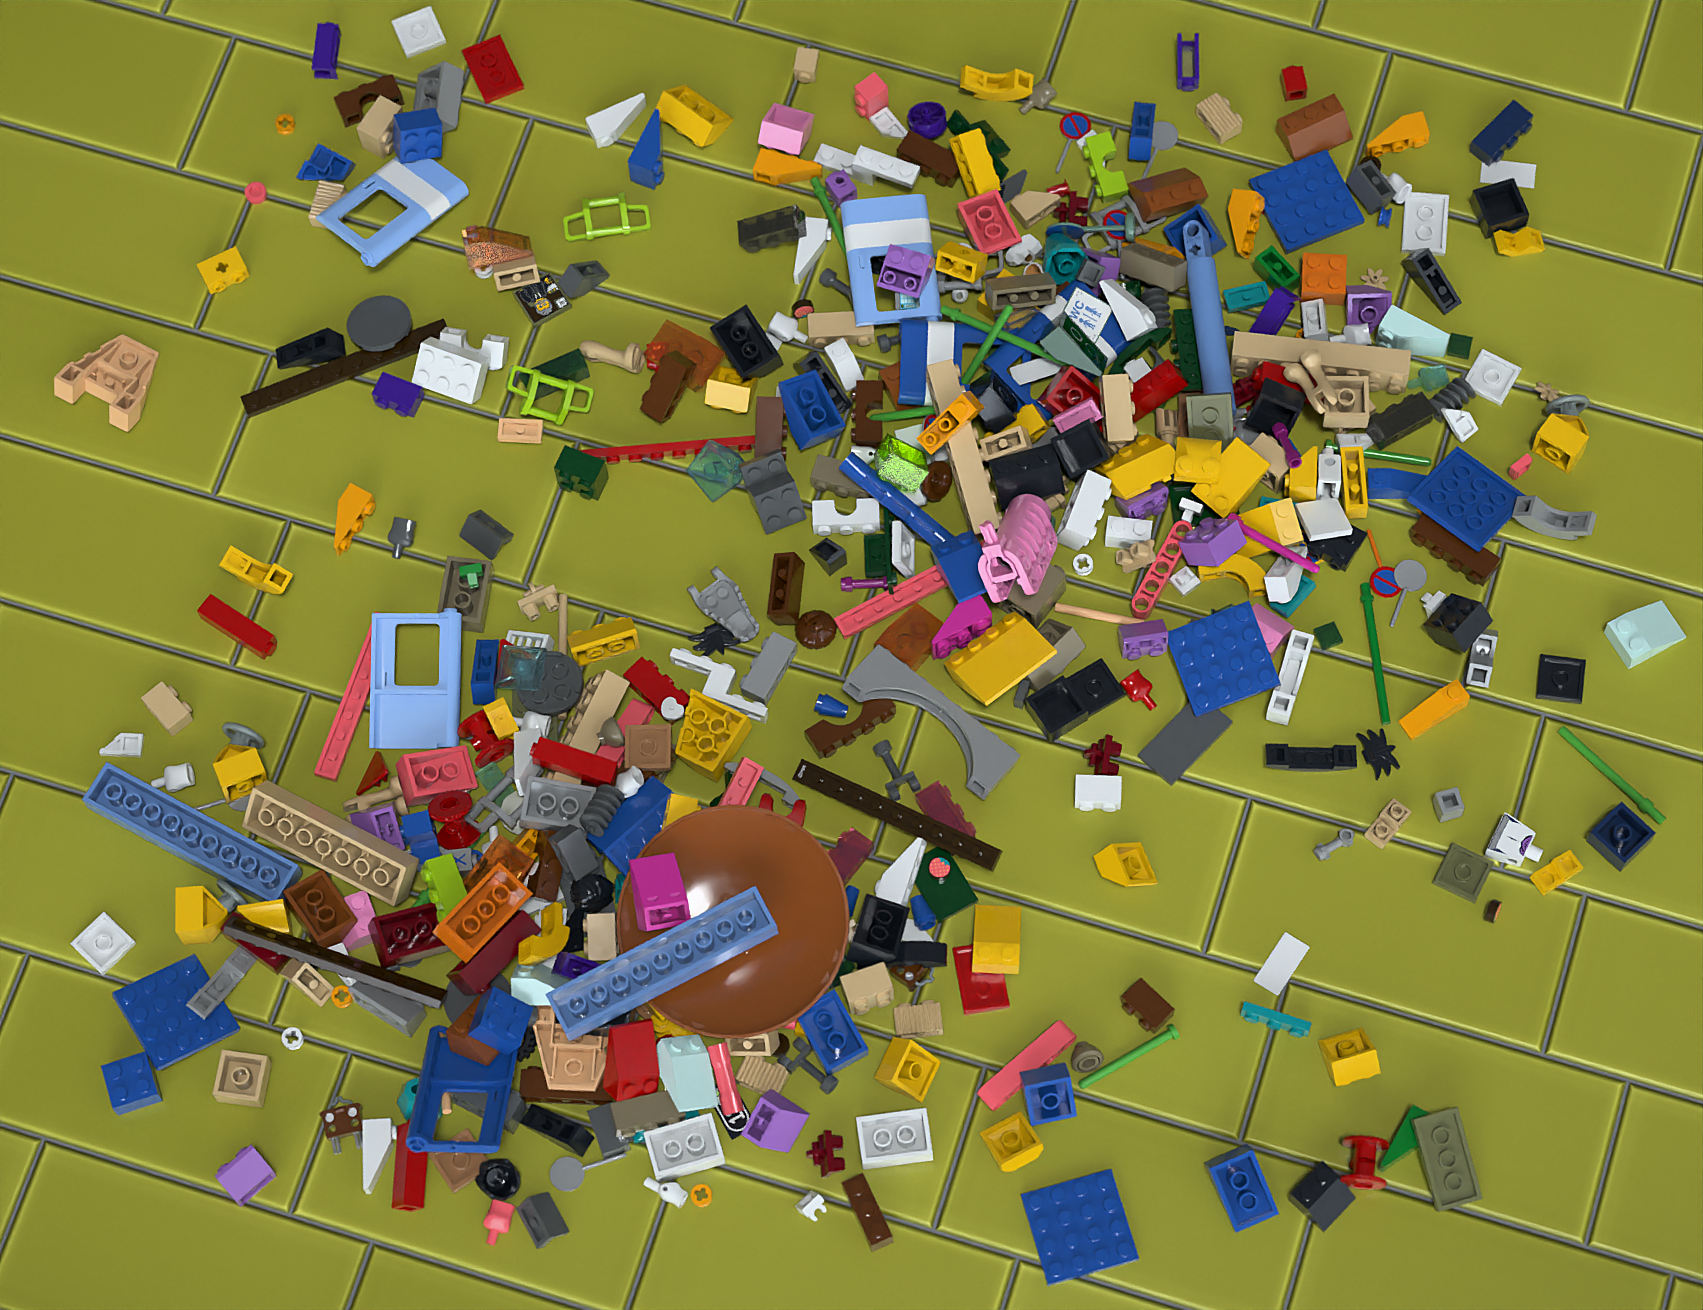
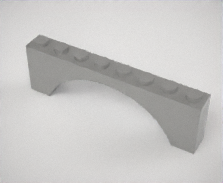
M879 644L847 677L842 687L845 692L858 702L882 698L901 700L925 709L942 721L956 737L963 750L967 764L966 787L983 800L1013 769L1021 756L1013 747L1004 743L995 733L990 732L977 719L971 717L959 705L948 699L943 692L935 689L925 678L916 674L907 664L898 660L889 650L884 649Z

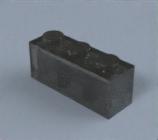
M796 204L737 221L739 245L748 252H758L766 247H776L780 243L797 241L799 238L807 236L805 212Z
M1422 391L1415 395L1410 394L1401 403L1391 404L1381 414L1378 412L1373 414L1369 418L1365 432L1379 450H1382L1431 423L1437 410Z

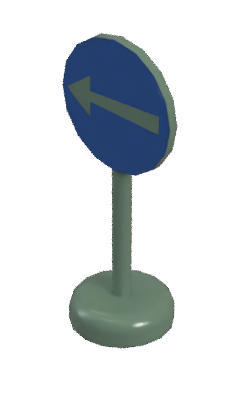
M1128 212L1126 214L1125 225L1083 227L1075 223L1062 222L1049 225L1046 228V234L1050 236L1053 233H1062L1070 239H1076L1083 236L1084 232L1125 230L1127 242L1133 243L1136 240L1135 213Z

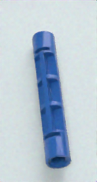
M853 451L838 468L931 546L955 537Z

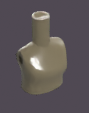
M1042 78L1033 86L1032 94L1027 96L1028 100L1019 110L1025 115L1034 106L1043 109L1058 93Z

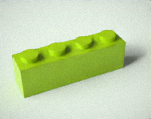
M452 853L426 860L421 867V876L423 881L428 884L429 898L432 903H435L439 923L467 895Z

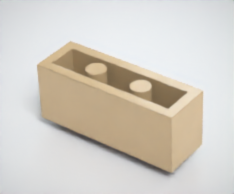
M854 311L808 313L809 346L824 348L844 338L847 345L858 344L860 346H867L870 343H875L874 325L856 326Z
M1129 374L1102 375L1098 380L1103 417V437L1107 444L1130 443L1137 436V427L1132 420V415L1135 414L1134 401H1131L1130 393L1133 392L1132 379H1129Z

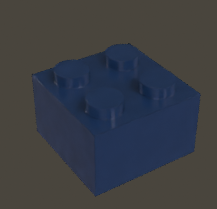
M1621 801L1589 833L1586 841L1621 872L1652 842L1656 832Z

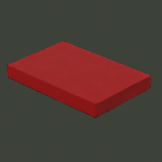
M501 35L461 50L485 105L525 89Z
M973 944L953 947L952 951L964 1016L1010 1008L1004 974L972 972Z

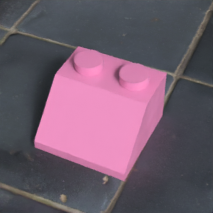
M1256 603L1252 609L1271 659H1273L1295 627Z
M363 890L343 898L358 920L341 942L344 944L347 952L373 943L368 925L372 918L377 916L368 893Z

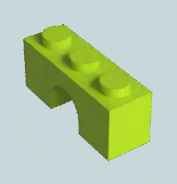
M1108 131L1086 137L1084 146H1082L1084 158H1088L1090 163L1088 171L1090 177L1095 179L1096 185H1094V190L1097 198L1100 197L1102 204L1119 200L1121 197L1128 195L1129 189L1123 170L1110 172L1103 166L1104 161L1115 158L1116 154L1111 132Z

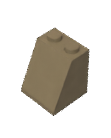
M1049 564L1038 592L1031 595H1026L1021 584H1018L1017 580H1015L1007 599L998 602V608L1007 614L1015 611L1037 630L1066 591L1065 571L1058 565L1053 566Z

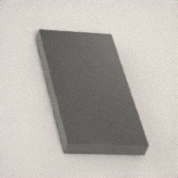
M1189 702L1138 754V758L1172 786L1233 724V721L1219 709L1196 717Z

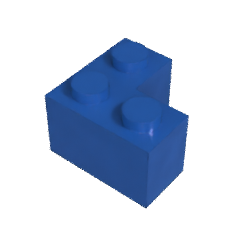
M428 810L402 816L403 824L399 825L405 844L410 845L411 853L409 854L420 859L417 872H421V867L426 860L442 856L439 850L440 845L438 843L436 826L433 819L429 816Z

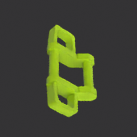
M624 192L618 193L617 196L590 200L582 198L583 212L566 216L563 219L567 242L586 239L594 240V237L620 233L628 235L634 232L651 230L648 206L626 205ZM620 205L622 225L593 229L590 208ZM627 211H644L647 221L646 225L629 227ZM584 217L587 234L570 236L568 223Z
M517 365L510 367L505 385L508 391L524 397L520 405L519 414H530L554 421V424L559 426L562 425L569 410L581 413L588 412L594 394L592 388L577 384L573 380L568 379L565 381L542 374L540 370H531ZM516 371L530 374L526 392L512 385ZM538 382L564 389L560 406L556 413L531 406L535 398ZM574 388L587 393L583 408L570 406Z

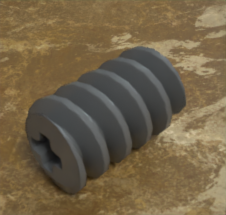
M1151 288L1141 295V301L1155 316V323L1158 328L1154 330L1170 327L1172 324L1168 320L1171 314L1167 312L1170 306L1166 304L1169 302V298L1166 296L1168 291H1165L1163 288Z
M1454 378L1452 383H1448L1445 388L1439 391V394H1435L1432 399L1426 402V408L1435 420L1442 422V417L1446 419L1441 411L1442 408L1456 409V406L1458 409H1462V402L1468 404L1470 401L1468 396L1473 399L1476 397V394L1466 380Z
M600 785L596 793H594L592 800L588 803V807L585 808L584 814L579 818L581 826L594 836H603L604 830L608 828V823L613 819L612 816L617 813L616 809L621 806V801L625 799L622 791L611 785Z

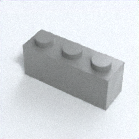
M772 632L770 638L766 637L761 646L763 650L759 656L756 655L750 665L752 669L748 675L745 674L740 682L743 696L760 702L765 706L768 704L798 651L796 642L776 632Z

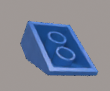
M658 109L654 110L628 159L631 181L655 190L657 184H661L665 175L663 172V134Z
M816 370L779 382L778 385L790 431L800 450L836 438L846 427Z
M971 530L930 547L936 568L958 603L987 592L978 570V563L983 550Z
M835 989L824 994L811 1009L797 1019L827 1076L868 1055V1047Z
M1248 1144L1204 1162L1236 1233L1279 1214L1254 1151Z

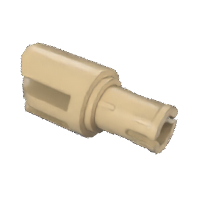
M1157 408L1155 411L1156 435L1161 440L1169 443L1175 450L1174 438L1178 436V413L1176 410Z

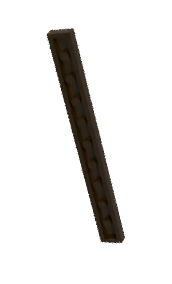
M443 318L414 329L397 342L395 347L384 351H367L362 349L240 396L248 418L419 353L421 342L429 337L440 340V332L447 327L446 322Z
M801 759L792 778L794 781L909 834L922 838L935 846L992 872L1003 851L804 759Z
M232 916L224 925L223 934L229 935L233 939L252 943L256 947H263L274 951L276 954L295 958L299 962H306L317 966L319 969L338 973L342 977H349L360 981L362 984L381 988L385 992L401 995L405 999L424 1003L431 1008L439 1009L447 998L448 990L236 916Z

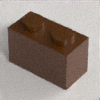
M1142 978L1121 998L1122 1009L1128 1015H1134L1139 1019V1025L1147 1032L1150 1030L1154 1035L1174 1016L1175 1009Z

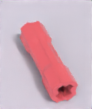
M727 1042L706 1047L720 1094L719 1099L723 1115L744 1111L730 1063L731 1058Z

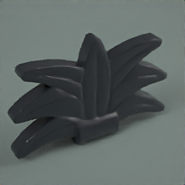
M717 623L704 627V631L700 634L688 636L690 641L701 642L693 646V650L705 651L701 656L707 657L716 650L721 655H724V647L742 643L740 640L734 639L735 636L731 631Z
M1382 728L1379 731V736L1368 729L1369 739L1363 734H1356L1364 748L1362 755L1366 763L1371 764L1376 780L1381 775V767L1387 777L1390 775L1391 765L1399 770L1400 765L1391 754L1396 746L1387 745L1386 735Z

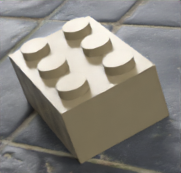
M447 556L437 613L444 612L445 608H455L457 613L462 614L461 630L483 633L494 576L492 561ZM481 563L484 576L478 577L479 587L470 589L468 579L462 580L459 567Z

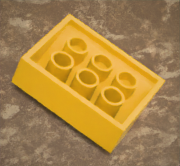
M1013 611L1004 616L996 625L988 628L976 640L969 642L960 652L953 654L944 665L957 686L987 706L1058 652L1023 616Z

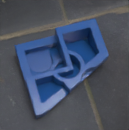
M318 143L309 161L305 160L296 177L300 180L344 181L351 174L356 164Z

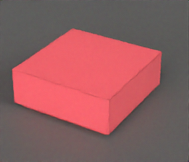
M1528 453L1510 467L1508 475L1512 480H1516L1530 469L1533 458Z

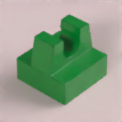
M476 563L459 567L462 580L468 579L470 589L479 587L478 577L484 576L482 564Z

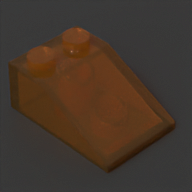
M472 225L462 230L469 269L533 255L529 236L485 226L478 227L477 225Z
M669 320L664 322L643 353L646 358L659 367L661 357L665 353L675 350L696 363L697 365L686 385L695 393L704 386L725 354L724 351L707 339Z
M915 603L882 633L874 643V649L878 644L881 645L884 649L889 650L898 660L907 664L912 671L916 672L931 655V642L944 623L918 603Z
M499 833L464 879L463 884L468 894L498 862L523 884L535 860Z

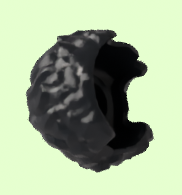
M590 874L578 881H572L570 897L574 907L579 909V911L600 912L614 899L612 896L614 884L601 874Z
M494 1158L480 1164V1175H477L475 1178L476 1185L490 1199L507 1200L517 1193L520 1187V1173L516 1166L508 1159Z

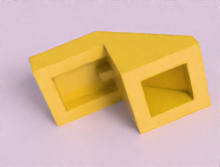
M1525 227L1514 234L1503 230L1494 233L1498 253L1514 257L1545 250L1539 230Z
M502 697L483 706L498 740L506 738L514 740V732H519L520 730L504 698Z

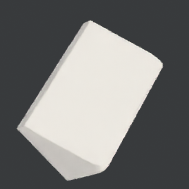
M1323 298L1301 302L1305 339L1329 341L1326 307Z

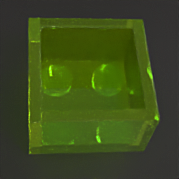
M888 433L874 453L876 472L879 478L886 482L891 481L897 484L904 491L909 490L916 493L929 473L925 452Z

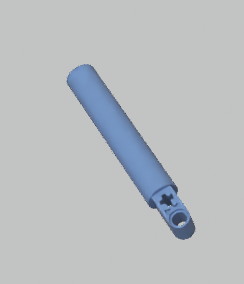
M1191 220L1184 225L1183 236L1187 257L1188 287L1204 394L1231 392L1233 416H1235L1237 410L1216 264L1212 258L1208 231L1198 221ZM1197 230H1199V232L1197 233V235L1193 236V234H1194Z

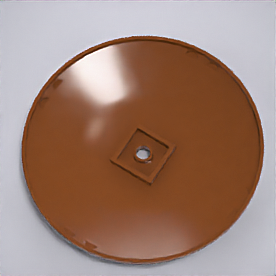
M721 805L698 810L677 819L657 833L644 846L636 859L674 852L688 898L691 919L756 886L777 925L779 934L647 1002L665 1018L682 1028L697 1034L724 1039L748 1038L773 1032L790 1024L811 1009L827 991L839 971L845 955L850 927L849 906L845 887L836 865L823 846L807 830L787 817L767 809L746 805ZM630 869L621 889L617 909V937L621 955L676 927L651 931L638 929Z

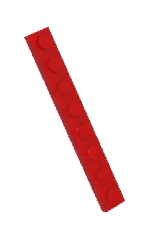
M755 435L579 451L607 461V464L620 463V460L640 462L642 458L662 460L664 456H673L675 459L685 458L688 454L703 457L712 452H716L717 455H726L730 451L738 450L739 453H749L752 449H755Z

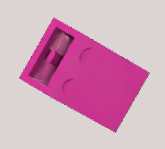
M981 595L958 603L931 642L933 661L937 658L943 659L949 656L951 651L958 647L960 649L966 647L971 640L980 637L988 628L992 627V612Z
M674 852L629 860L638 929L651 931L673 927L691 919L688 898Z

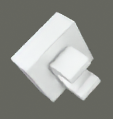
M1183 497L1179 504L1180 510L1184 511L1182 520L1190 524L1193 516L1201 517L1204 510L1202 504Z
M1187 565L1169 578L1170 584L1183 598L1201 584V581Z
M1438 591L1434 596L1426 592L1421 598L1425 602L1423 607H1425L1428 619L1447 598L1446 594Z
M812 1190L794 1206L801 1214L813 1221L818 1220L814 1216V1211L817 1208L824 1213L826 1212L825 1206L822 1205L824 1199Z

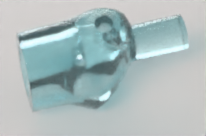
M1444 363L1421 368L1418 372V378L1407 381L1408 389L1422 386L1425 392L1430 393L1446 386L1450 381Z

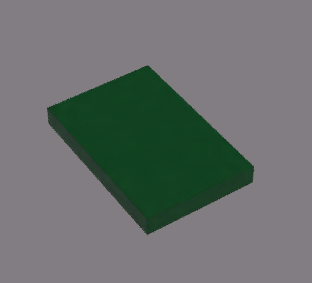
M1196 483L1168 486L1173 525L1178 521H1182L1184 511L1179 508L1182 497L1202 504L1204 507L1201 517L1193 516L1192 527L1199 526V523L1205 518L1221 519L1222 517L1191 492Z
M937 846L923 855L914 884L936 915L938 924L978 903V898L950 852ZM939 856L945 857L951 864L950 876L942 881L934 880L928 872L929 862Z

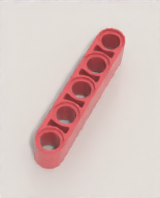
M1182 520L1173 525L1155 558L1156 561L1152 563L1132 600L1131 614L1134 618L1146 620L1151 615L1169 582V578L1172 577L1184 555L1178 542L1185 536H1179L1177 532L1184 531L1187 533L1193 530L1189 522ZM1173 549L1177 551V554L1170 555L1167 551ZM1165 568L1167 572L1159 573L1157 569ZM1149 586H1154L1157 588V590L1154 592H1150L1146 588ZM1142 604L1145 605L1147 608L1145 610H1139L1136 608V606Z
M633 698L617 721L624 738L625 725H648L654 715L655 707ZM607 744L601 745L595 755L618 762V768H620L625 761V745L622 747H611Z
M1062 1020L1057 1021L979 1089L977 1095L992 1111L997 1110L1022 1088L1020 1072L1046 1067L1073 1044L1077 1036Z

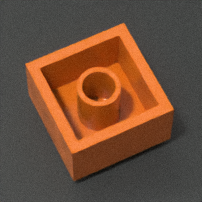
M1303 253L1300 298L1302 300H1300V303L1323 298L1325 305H1344L1347 255Z

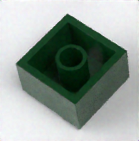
M566 445L554 466L559 487L567 492H577L581 497L588 500L592 498L598 501L609 479L604 460Z

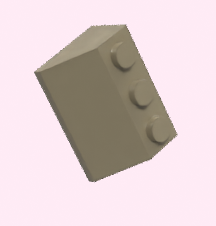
M1050 618L1037 631L1058 653L1023 678V680L1030 682V689L1035 691L1050 684L1086 647L1073 627Z

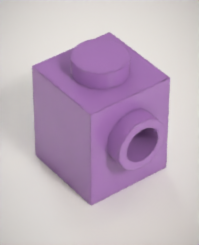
M844 169L831 173L825 179L826 190L839 209L843 202L858 199L857 188Z

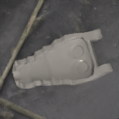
M717 566L711 570L716 581L699 593L693 585L687 588L696 606L704 614L731 631L741 642H747L758 634L759 624L750 614L739 587L722 573Z

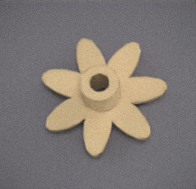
M1368 268L1369 276L1362 275L1360 277L1363 281H1366L1364 285L1386 290V286L1383 282L1389 280V277H1381L1382 269L1374 273L1372 269Z
M1541 381L1538 382L1539 386H1536L1535 390L1541 392L1540 397L1543 400L1551 402L1559 398L1557 395L1559 391L1551 389L1550 383L1545 385Z

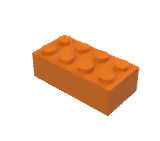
M498 862L432 932L467 964L533 893Z

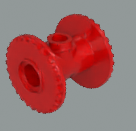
M484 709L467 717L457 728L459 737L467 738L473 736L470 742L476 752L481 750L475 758V764L480 768L489 767L500 762L514 750L513 739L498 740L490 726V721Z
M451 790L442 792V794H438L429 803V816L435 821L444 822V826L437 834L438 843L444 849L467 848L480 837L481 833L471 827L466 822L464 816L472 807L471 796L465 791Z
M1354 1135L1343 1138L1342 1144L1355 1150L1354 1156L1349 1163L1353 1174L1341 1176L1340 1181L1345 1183L1347 1187L1355 1189L1376 1190L1385 1188L1387 1181L1375 1176L1376 1151L1389 1149V1142L1379 1137Z

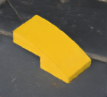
M1568 850L1554 858L1550 864L1534 872L1529 878L1544 896L1576 875L1584 867L1572 851Z

